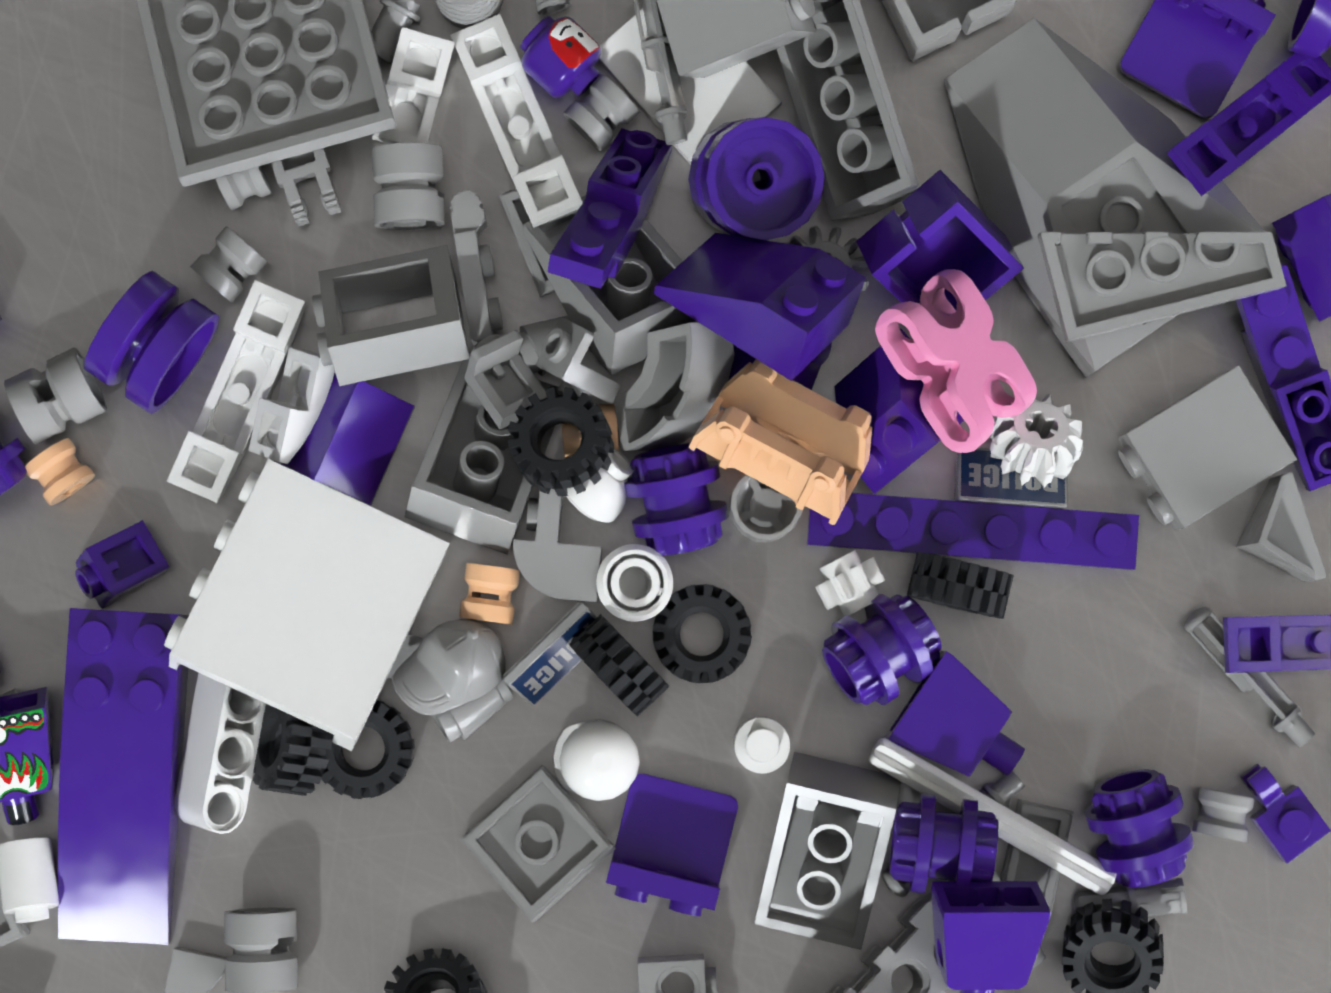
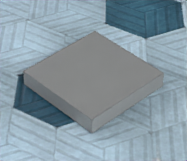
M543 765L460 838L529 920L534 923L616 849L612 842Z

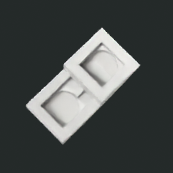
M402 27L386 83V90L397 128L375 133L371 139L387 144L428 142L455 42Z
M289 347L278 400L259 399L248 451L278 463L288 464L305 442L320 415L335 373L333 364L323 366L320 354Z

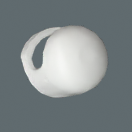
M601 719L580 721L565 727L555 742L553 765L557 779L563 788L583 798L595 801L614 799L627 791L637 776L640 764L637 745L627 731L613 722Z

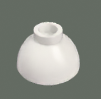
M614 449V453L608 452L611 465L608 471L603 468L599 469L598 472L602 479L594 485L588 479L583 483L586 491L579 494L576 493L574 487L567 488L568 496L566 497L581 513L595 521L605 523L614 521L623 510L627 501L624 483L628 481L627 478L633 473V470L630 468L629 460L616 449Z
M629 544L615 549L606 556L597 573L596 587L602 604L611 614L622 620L638 622L656 616L665 608L673 591V575L668 562L656 550L645 545Z

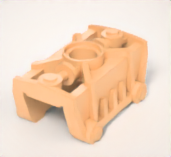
M756 359L753 363L749 362L725 383L688 448L693 451L698 448L720 460L719 466L723 469L735 468L788 496L795 502L796 508L803 510L806 506L829 518L828 523L835 525L869 461L872 427L869 425L872 417L869 412L856 405H851L846 409L807 387L787 379ZM721 406L724 407V408H726V410L721 409V410L719 411V409H720ZM844 472L853 476L851 481L846 479L847 475H845Z

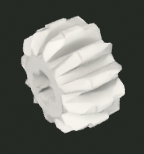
M1051 393L1044 397L1042 402L1034 399L1033 403L1019 415L994 418L995 424L990 436L992 439L990 457L1002 460V475L1013 471L1020 473L1019 477L1022 486L1031 477H1036L1044 488L1048 483L1052 482L1053 476L1064 480L1065 476L1071 472L1075 461L1079 460L1083 451V440L1080 439L1083 432L1082 421L1070 419L1072 414L1071 404L1061 407L1052 405Z

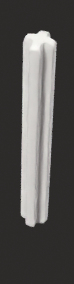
M880 738L871 750L868 759L871 765L922 794L935 795L936 802L957 814H960L963 799L977 800L979 811L993 812L996 819H998V837L1098 895H1105L1112 887L1117 873L1106 872L1100 861L892 741Z

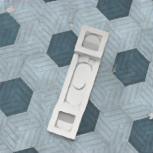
M501 14L451 34L450 36L452 41L455 42L454 46L533 228L579 209L583 203L564 158L557 147L526 73L522 68L521 60Z
M254 280L233 328V331L236 333L196 425L193 431H188L167 482L219 504L250 444L259 399H270L287 359L289 347L292 346L306 306L304 300Z

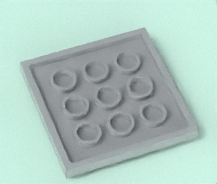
M136 0L177 176L183 187L397 128L363 0Z

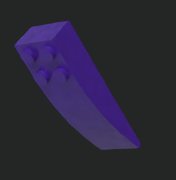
M70 608L59 775L58 938L170 944L178 832L175 794L183 756L188 667L180 664L177 670L170 668L169 654L171 649L165 647L164 643L176 618L181 616L187 619L189 615Z

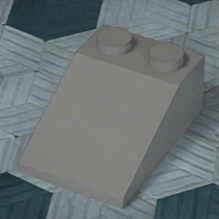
M586 195L581 197L582 202L585 200ZM578 209L533 228L530 221L524 223L523 233L571 322L594 333L589 350L611 376L646 359L647 335L649 332L686 323H699L653 294L655 286L683 261L646 218L615 279L608 277L601 289L547 272L550 253Z
M469 359L461 363L413 482L404 517L508 555L533 486L525 479L512 458L513 455L508 447V440L512 439L508 431L509 425L502 429L498 428L464 379ZM538 380L544 390L555 387L557 393L563 395V392L558 390L559 387ZM555 426L547 430L542 438L541 451L544 455Z
M794 752L754 924L861 950L897 810L901 781L886 773Z

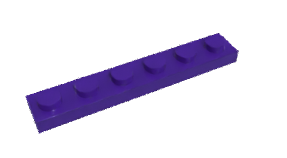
M851 493L835 525L828 523L829 518L809 508L807 545L914 554L923 552L941 556L1136 570L1139 515Z

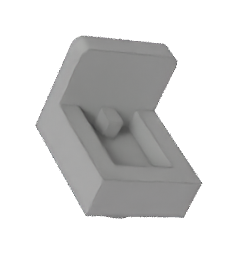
M563 317L560 318L555 328L546 336L542 345V354L536 366L562 380L558 390L564 392V387L574 388L578 397L584 392L590 397L594 395L612 404L621 384L581 364L594 338V333Z
M517 330L502 337L498 335L488 336L476 344L471 351L464 378L499 429L508 426L510 421L516 422L519 420L515 411L520 405L526 410L532 406L528 397L536 393L540 400L547 398L546 391L519 354L523 338Z

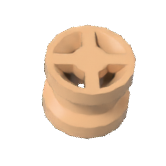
M69 438L48 447L25 466L27 475L31 479L38 480L43 486V497L49 505L57 504L70 497L88 484L95 476L89 465L79 462L75 456L76 446Z

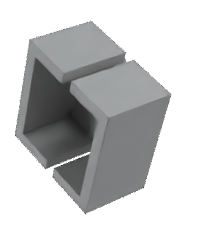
M1017 0L881 1L913 62L956 41L961 28L966 36L1009 15Z

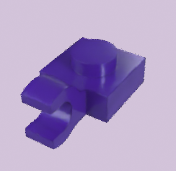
M1256 764L1240 776L1243 783L1263 807L1252 815L1250 819L1282 862L1288 864L1331 831L1298 786L1292 785L1282 792L1278 782L1265 766L1261 768L1259 764Z

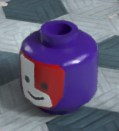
M547 16L529 32L520 45V48L524 51L521 59L522 68L553 98L565 96L571 91L579 97L590 88V85L601 74L594 67L601 56L599 44L570 17L564 16L554 20L551 16Z

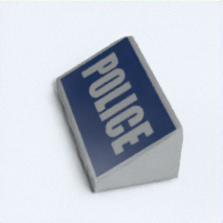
M977 448L975 451L968 453L957 452L954 501L1055 509L1067 508L1068 475L1065 476L1064 480L1053 476L1052 482L1048 483L1045 488L1036 477H1031L1022 486L1019 477L1020 473L1013 471L1002 475V460L990 457V449Z
M578 602L503 675L504 679L502 680L528 704H537L582 661L569 644L597 616L583 602L581 604Z

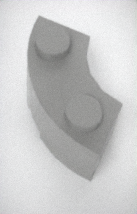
M686 323L649 332L647 335V357L641 375L629 390L621 393L614 399L621 452L650 451L677 445L695 435L725 383L729 380L734 361L733 344L701 323Z

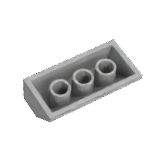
M813 0L815 14L812 18L817 33L777 48V52L802 130L809 136L821 156L825 177L822 193L831 221L874 214L904 201L917 189L919 184L860 1Z

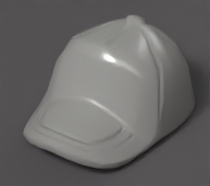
M460 619L442 623L430 631L420 646L400 665L392 677V685L399 697L414 711L423 715L444 713L486 695L499 685L503 679L506 665L502 644L496 633L480 621Z

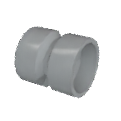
M407 142L384 144L372 148L373 180L382 185V189L373 195L375 227L392 230H416L445 225L444 194L435 189V184L444 178L442 146L431 143Z
M75 347L48 359L46 370L43 372L30 368L4 381L5 391L15 415L34 444L38 445L65 432L66 421L68 420L81 424L107 411V405L94 375L84 369L85 359Z
M745 475L738 481L730 497L729 513L733 525L743 536L754 542L769 543L783 538L796 526L802 510L796 508L795 502L788 496L748 475Z
M270 907L235 909L224 912V943L233 948V954L225 959V991L233 993H271L298 988L297 956L289 952V945L297 940V909Z

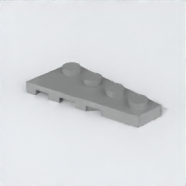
M1040 232L1038 234L1065 343L1282 289L1286 286L1272 232H1088L1087 234Z

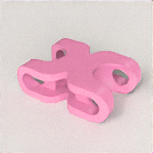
M947 269L934 275L925 284L921 291L920 303L911 301L901 302L886 309L877 320L875 331L880 345L898 374L907 380H921L924 386L919 398L921 410L942 443L954 452L968 453L975 451L992 434L995 424L993 416L1006 418L1021 414L1033 403L1037 388L1031 373L1017 350L1006 341H993L990 339L994 323L992 311L973 281L960 270ZM945 289L955 297L957 301L956 311L946 299ZM898 323L906 326L913 340L901 333ZM999 380L1010 385L1014 392V397L1008 395L1003 390ZM957 411L970 428L969 433L959 425Z

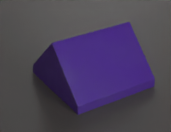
M334 373L326 401L310 434L288 464H279L361 502L372 505L415 406L365 381L339 386L336 374Z

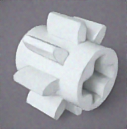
M854 550L819 568L826 581L815 588L827 610L839 605L843 615L849 616L872 604L871 601L879 594L875 585L886 579L874 557L862 562L858 552Z

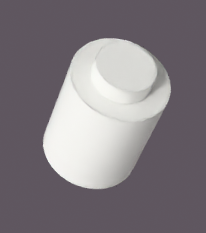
M755 716L739 725L733 737V749L737 759L746 769L755 773H770L780 768L787 760L790 752V739L784 727L777 721L765 716Z
M29 838L0 844L2 909L4 914H15L16 923L48 919V909L59 906L51 838Z

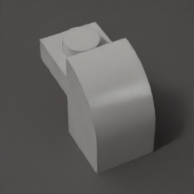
M551 489L549 494L540 491L539 498H529L526 530L536 531L535 541L513 539V553L518 569L531 586L552 598L598 603L596 579L602 560V547L559 543L564 496H558L554 489Z

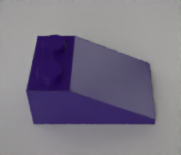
M714 233L655 286L653 294L792 381L849 325L866 277L819 248Z

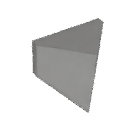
M1293 472L1270 478L1236 547L1304 582L1327 578Z

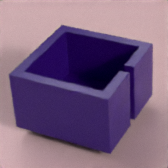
M941 170L937 171L902 201L906 209L902 215H899L893 209L856 241L871 274L900 302L911 301L920 303L921 291L925 284L934 275L947 269H956L964 272L973 281L986 301L1024 269L1006 235ZM945 289V297L956 311L957 301L953 294Z

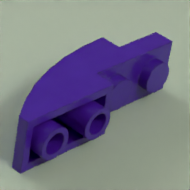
M621 128L589 178L585 200L550 253L548 273L600 289L608 277L615 279L653 201L669 160L672 145H666V141L657 139L649 132L641 130L630 131Z
M1280 263L1286 283L1284 288L1238 299L1236 303L1245 327L1241 334L1276 426L1297 458L1293 464L1306 490L1310 492L1331 484V379L1328 370L1320 367L1287 264Z

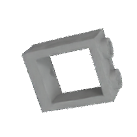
M448 245L318 271L321 294L313 295L312 303L318 327H325V332L316 334L317 344L323 366L333 364L339 386L470 359L458 284ZM433 294L436 315L344 334L342 313Z

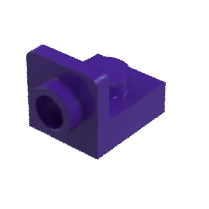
M142 520L86 548L76 561L78 569L75 571V575L83 593L89 599L95 598L100 608L103 609L111 605L117 597L164 574L170 567Z

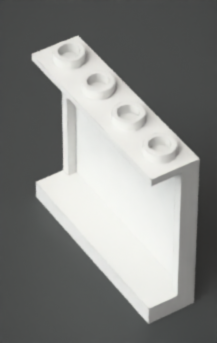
M268 459L261 474L251 471L238 498V501L244 503L245 506L237 522L230 519L225 521L214 544V549L221 553L213 569L210 570L203 567L199 572L189 594V597L196 600L188 618L185 619L178 616L168 633L164 646L171 649L169 667L177 670L178 666L182 664L333 734V743L352 751L443 562L450 543Z

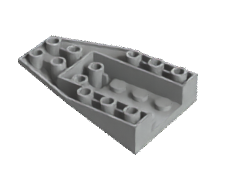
M1035 18L944 79L982 211L1008 238L1024 267L1015 278L1085 378L1175 316L1065 343L1038 239L1040 232H1060L1061 234H1087L1088 232H1265L1223 181L1203 196L1197 192L1167 154L1169 150L1186 138L1170 118Z

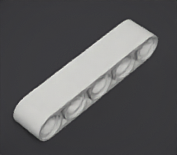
M198 672L176 788L175 810L177 816L185 823L224 834L236 829L243 821L246 812L266 703L233 688V696L228 704V696L232 688ZM223 742V750L221 752V755L218 757V750ZM213 797L211 809L208 811L209 801Z

